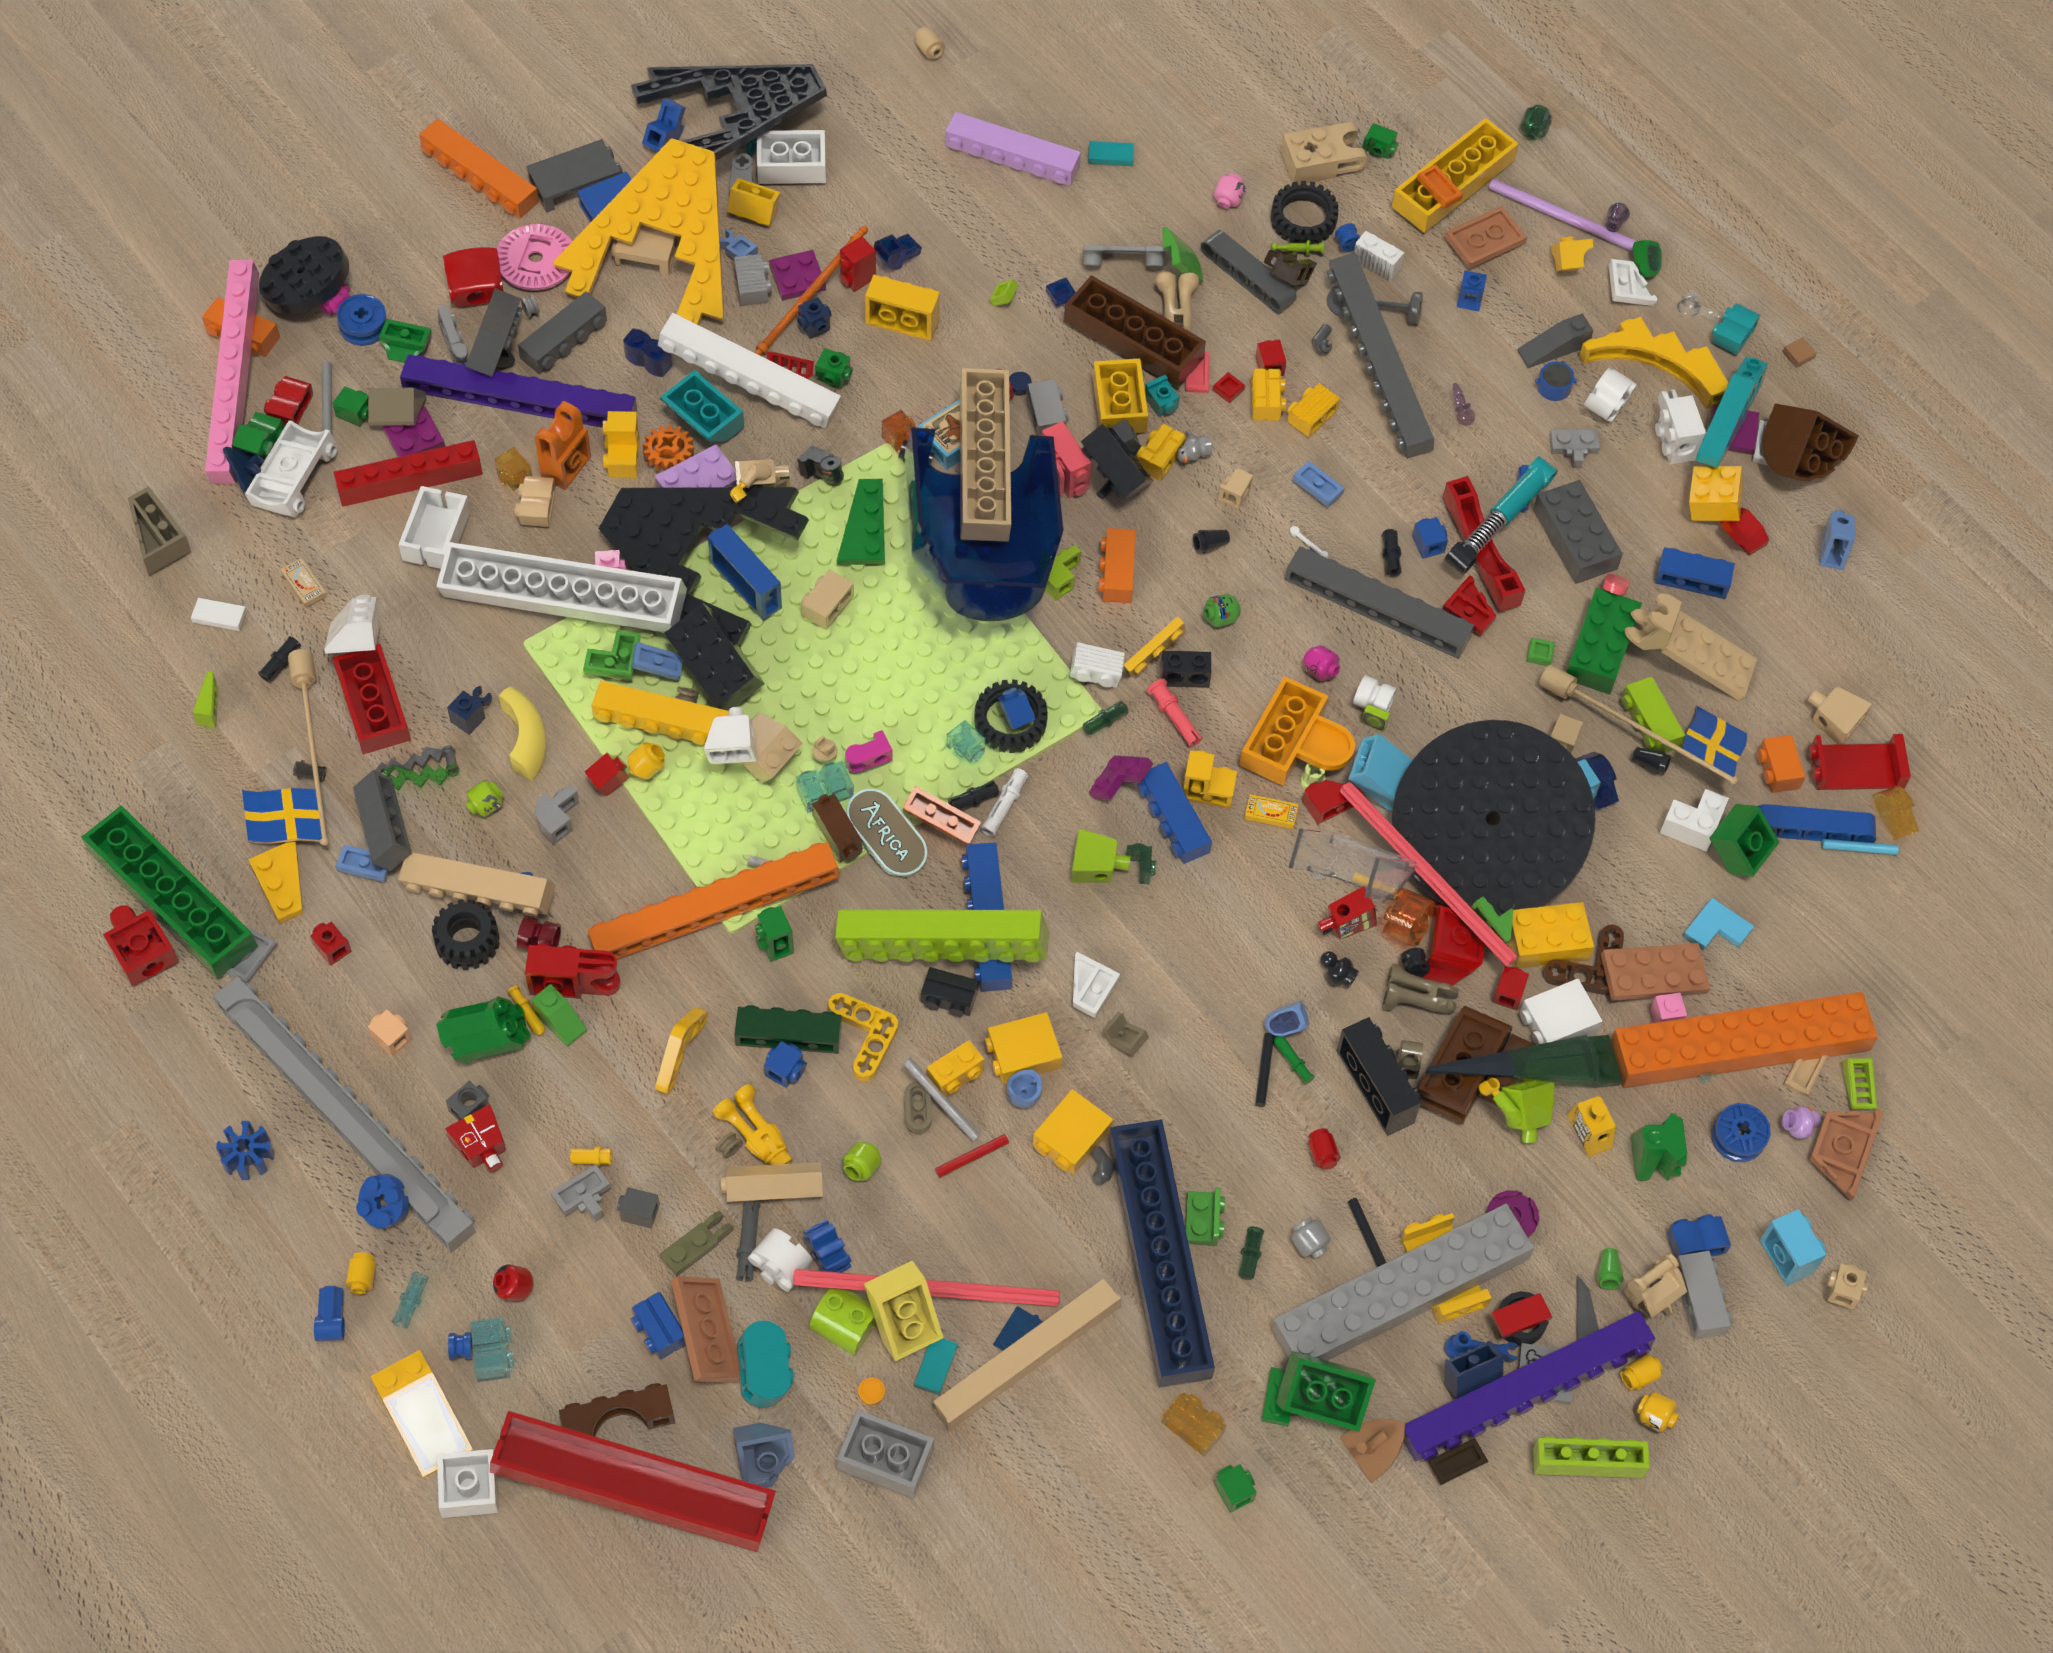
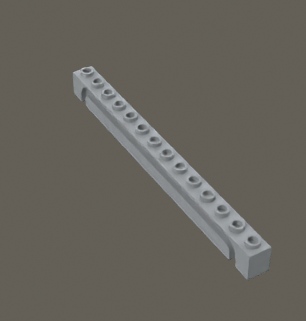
M236 977L213 995L217 1007L376 1175L391 1174L401 1180L405 1187L402 1188L404 1195L408 1196V1208L450 1253L476 1233L473 1222H475L473 1216L466 1209L461 1211L456 1204L458 1202L449 1191L444 1193L439 1188L441 1184L432 1173L427 1175L422 1170L423 1165L414 1155L410 1157L405 1152V1145L397 1137L394 1140L388 1134L390 1131L381 1120L376 1122L371 1117L373 1113L364 1102L359 1104L354 1099L356 1097L355 1093L348 1085L342 1086L338 1082L339 1077L330 1067L325 1069L321 1064L323 1061L314 1050L309 1052L304 1047L306 1043L298 1033L293 1035L288 1030L290 1028L288 1023L282 1016L276 1017L272 1013L273 1008L264 998L261 1001L256 996V990L248 981L243 983Z

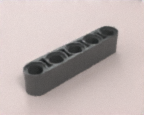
M1217 230L1201 243V250L1207 258L1273 312L1280 313L1296 300L1297 295L1288 283L1270 273L1271 270L1222 230Z

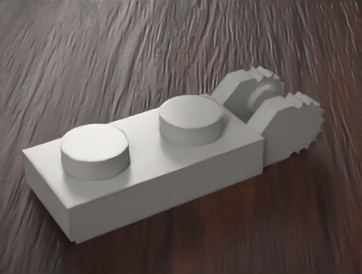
M447 305L440 306L438 308V323L452 361L457 364H466L468 350L466 345L463 344L461 333L456 332L455 316L449 313Z

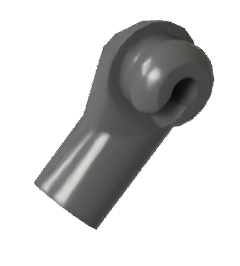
M1322 324L1312 338L1314 346L1320 354H1327L1332 349V343L1328 344L1329 340H1326L1332 331L1328 324Z
M1098 1146L1090 1153L1098 1164L1097 1172L1093 1173V1179L1097 1184L1103 1185L1105 1181L1111 1179L1114 1165L1103 1148Z

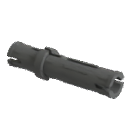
M745 1201L743 1203L740 1248L737 1249L736 1254L739 1258L736 1279L742 1281L743 1276H745V1282L754 1279V1265L749 1262L748 1256L756 1248L760 1203L754 1201L752 1211V1201Z

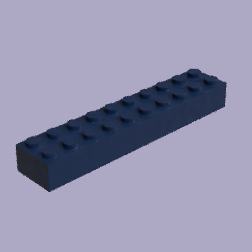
M1163 1120L1110 1127L1109 1143L1159 1387L1212 1379L1215 1366Z

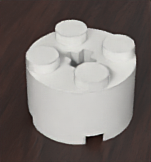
M1609 367L1596 384L1593 392L1588 396L1584 406L1612 423L1620 408L1630 398V394L1637 384L1617 370Z
M774 1228L748 1256V1260L762 1271L760 1276L768 1284L772 1285L776 1282L784 1291L789 1292L794 1287V1270H808L813 1260L799 1243L795 1246L789 1241L792 1238L791 1236Z

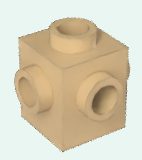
M1841 1263L1836 1271L1830 1272L1827 1286L1831 1288L1827 1301L1853 1310L1860 1301V1297L1864 1298L1867 1292L1868 1282H1865L1867 1272L1860 1270L1859 1267L1853 1264Z

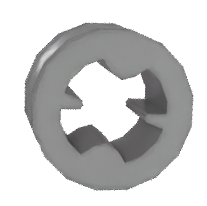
M532 294L529 295L528 299L521 298L523 310L528 318L533 313L536 315L540 313L537 302Z

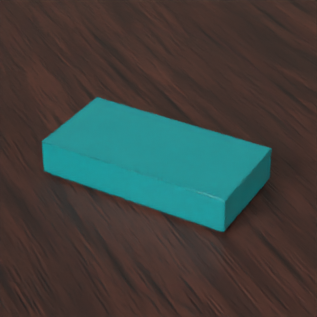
M1089 141L1088 164L1133 166L1134 143Z
M943 1338L928 1345L914 1387L940 1395L958 1343Z

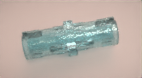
M412 1272L405 1293H401L399 1297L401 1302L392 1319L393 1324L399 1326L402 1323V1328H408L415 1308L419 1307L421 1303L419 1298L429 1279L422 1273L419 1278V1272Z

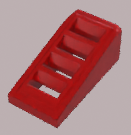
M767 352L766 359L782 367L785 366L790 371H792V367H797L794 373L806 379L813 376L814 361L776 352ZM802 368H806V374L801 373Z

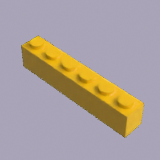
M601 680L591 705L593 718H597L601 722L610 721L621 724L626 728L635 727L651 734L660 733L676 740H689L697 745H704L706 743L714 718L728 716L729 713L727 710Z

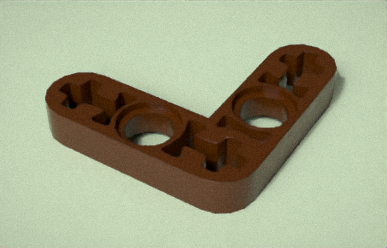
M1607 925L1602 929L1599 937L1595 967L1553 959L1546 964L1543 978L1548 984L1560 986L1575 980L1574 974L1582 972L1587 976V981L1581 982L1586 992L1609 995V988L1602 981L1603 978H1606L1600 954L1603 950L1622 949L1624 932L1616 925ZM1609 933L1614 934L1615 938L1612 947H1608ZM1553 968L1558 969V976H1553ZM1568 970L1570 971V974L1568 979H1565L1567 975L1566 972ZM1593 975H1594V976H1596L1595 979H1594L1595 982H1594V984H1591V980H1592Z

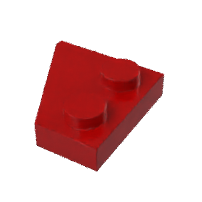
M1469 575L1446 601L1442 609L1455 617L1466 619L1474 625L1473 631L1482 636L1495 621L1496 614L1491 606L1487 604L1483 593H1479L1474 585V578Z

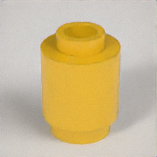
M357 1252L349 1260L345 1286L350 1289L351 1293L363 1295L367 1291L372 1290L376 1270V1262H374L375 1257L373 1255Z
M1646 1354L1625 1366L1620 1376L1624 1385L1630 1391L1635 1389L1641 1390L1660 1379L1663 1368L1655 1356L1652 1357Z

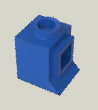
M1464 270L1457 303L1458 308L1479 312L1487 278L1486 274Z

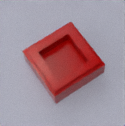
M1227 372L1213 385L1212 390L1228 403H1231L1245 390L1246 385Z

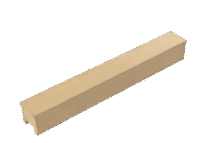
M1103 1278L934 1400L933 1403L936 1407L933 1408V1411L949 1432L1120 1308L1121 1297L1114 1292Z

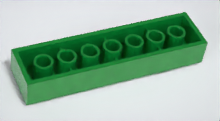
M122 805L81 836L88 852L147 910L150 909L153 916L217 979L258 947L252 932Z

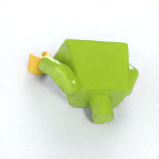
M1527 1069L1521 1074L1524 1082L1502 1087L1501 1092L1498 1090L1500 1083L1496 1078H1490L1479 1085L1480 1092L1485 1096L1491 1094L1494 1096L1493 1100L1506 1117L1507 1126L1522 1130V1142H1537V1128L1550 1125L1552 1122V1111L1555 1103V1082L1540 1080L1543 1075L1539 1069Z

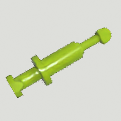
M1307 240V243H1288L1287 245L1271 243V248L1273 250L1286 249L1287 251L1306 252V255L1310 256V251H1319L1321 254H1324L1325 242H1320L1319 245L1310 244V240Z

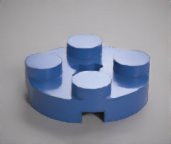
M391 1174L368 1177L359 1192V1202L356 1206L358 1214L376 1228L391 1227L401 1222L406 1216L409 1206L408 1196L404 1195L402 1188L405 1187L401 1180ZM383 1195L385 1196L384 1201L387 1202L386 1206H382L380 1203V1197Z

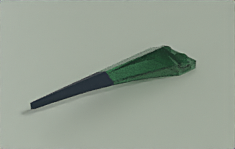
M1582 1035L1429 1066L1425 1071L1427 1073L1534 1079L1593 1088L1619 1086L1622 1082L1609 1035L1589 1037Z

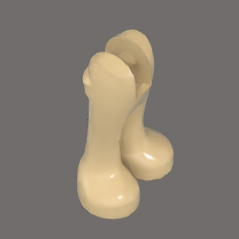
M1170 272L1158 274L1156 276V285L1163 294L1164 317L1172 322L1182 321L1181 327L1190 332L1192 325L1191 295L1199 285V277L1195 273L1190 272L1184 273L1179 277L1180 309H1176L1175 275Z

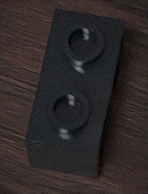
M1162 651L1161 679L1164 678L1167 681V687L1209 688L1212 673L1211 652Z

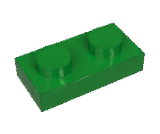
M1271 1367L1261 1422L1288 1427L1291 1413L1283 1411L1275 1403L1285 1374L1284 1369Z

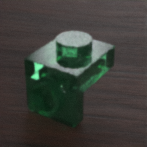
M1141 843L1127 845L1126 855L1131 856L1130 861L1140 862L1139 884L1149 885L1150 875L1155 876L1156 860H1151L1152 846H1146Z

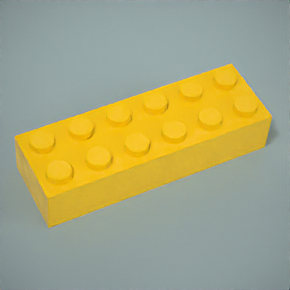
M1485 118L1396 188L1391 207L1425 233L1514 162L1519 143ZM1435 164L1463 194L1462 200L1445 209L1417 180L1418 173Z

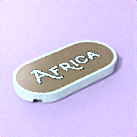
M864 789L854 794L848 802L846 814L862 839V844L880 867L892 876L910 877L918 873L927 858L926 843L890 796L878 789Z

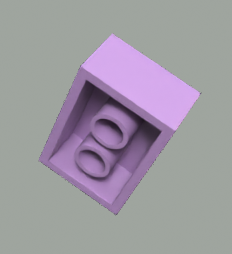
M715 444L656 475L655 484L656 488L736 487L735 469Z

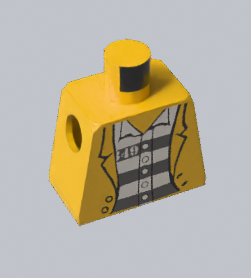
M1597 1096L1576 1104L1567 1113V1116L1587 1156L1591 1157L1612 1149L1616 1125L1602 1098Z

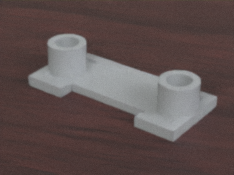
M1084 245L1083 265L1102 266V253L1146 254V267H1164L1166 250L1163 246Z

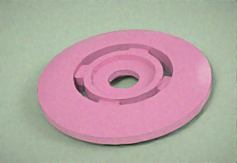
M529 224L512 230L500 241L497 247L502 278L517 288L531 291L545 290L560 284L571 272L554 267L553 262L572 243L571 239L560 229L545 224ZM533 253H539L543 258L539 262H532L529 260V256Z

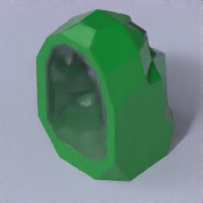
M1651 240L1634 242L1632 248L1633 261L1640 275L1646 278L1657 275L1662 264V251L1659 243Z

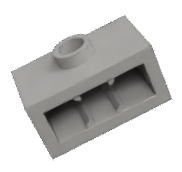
M1055 379L1027 385L1026 396L1037 436L1042 435V430L1062 421L1064 424L1069 421L1066 407L1063 408L1061 400H1063L1062 389L1060 386L1057 387Z

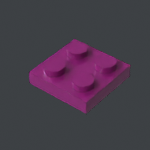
M814 250L769 260V265L782 301L801 297L822 273ZM826 283L817 292L826 291Z
M425 406L421 408L415 425L382 426L398 457L445 447L444 439Z

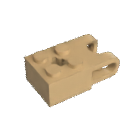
M1346 122L1283 134L1281 154L1291 181H1297L1299 185L1301 181L1310 183L1336 178L1337 174L1365 168L1369 161L1363 148L1347 146L1354 143L1357 138L1358 130L1353 122Z

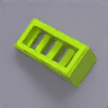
M208 671L193 709V715L197 725L215 728L217 682L213 671Z
M1847 1058L1843 1060V1074L1850 1109L1876 1110L1877 1099L1873 1058ZM1854 1068H1862L1863 1073H1854ZM1855 1078H1864L1865 1082L1855 1083ZM1856 1088H1866L1867 1092H1856ZM1868 1097L1869 1102L1857 1103V1098Z

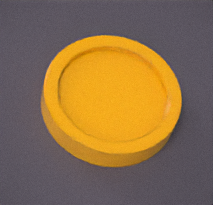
M872 1377L863 1380L858 1387L860 1400L867 1405L879 1404L885 1397L883 1382Z

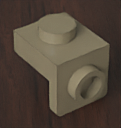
M1117 1012L1103 1029L1111 1046L1133 1056L1149 1038L1145 1030L1127 1023L1124 1015L1120 1012Z

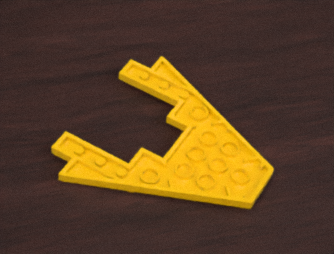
M671 138L554 260L553 265L556 268L572 273L565 289L567 295L578 298L585 291L591 294L611 239L634 245L641 225L681 237L675 258L695 265L677 315L697 325L700 324L703 315L724 321L716 156L713 151Z

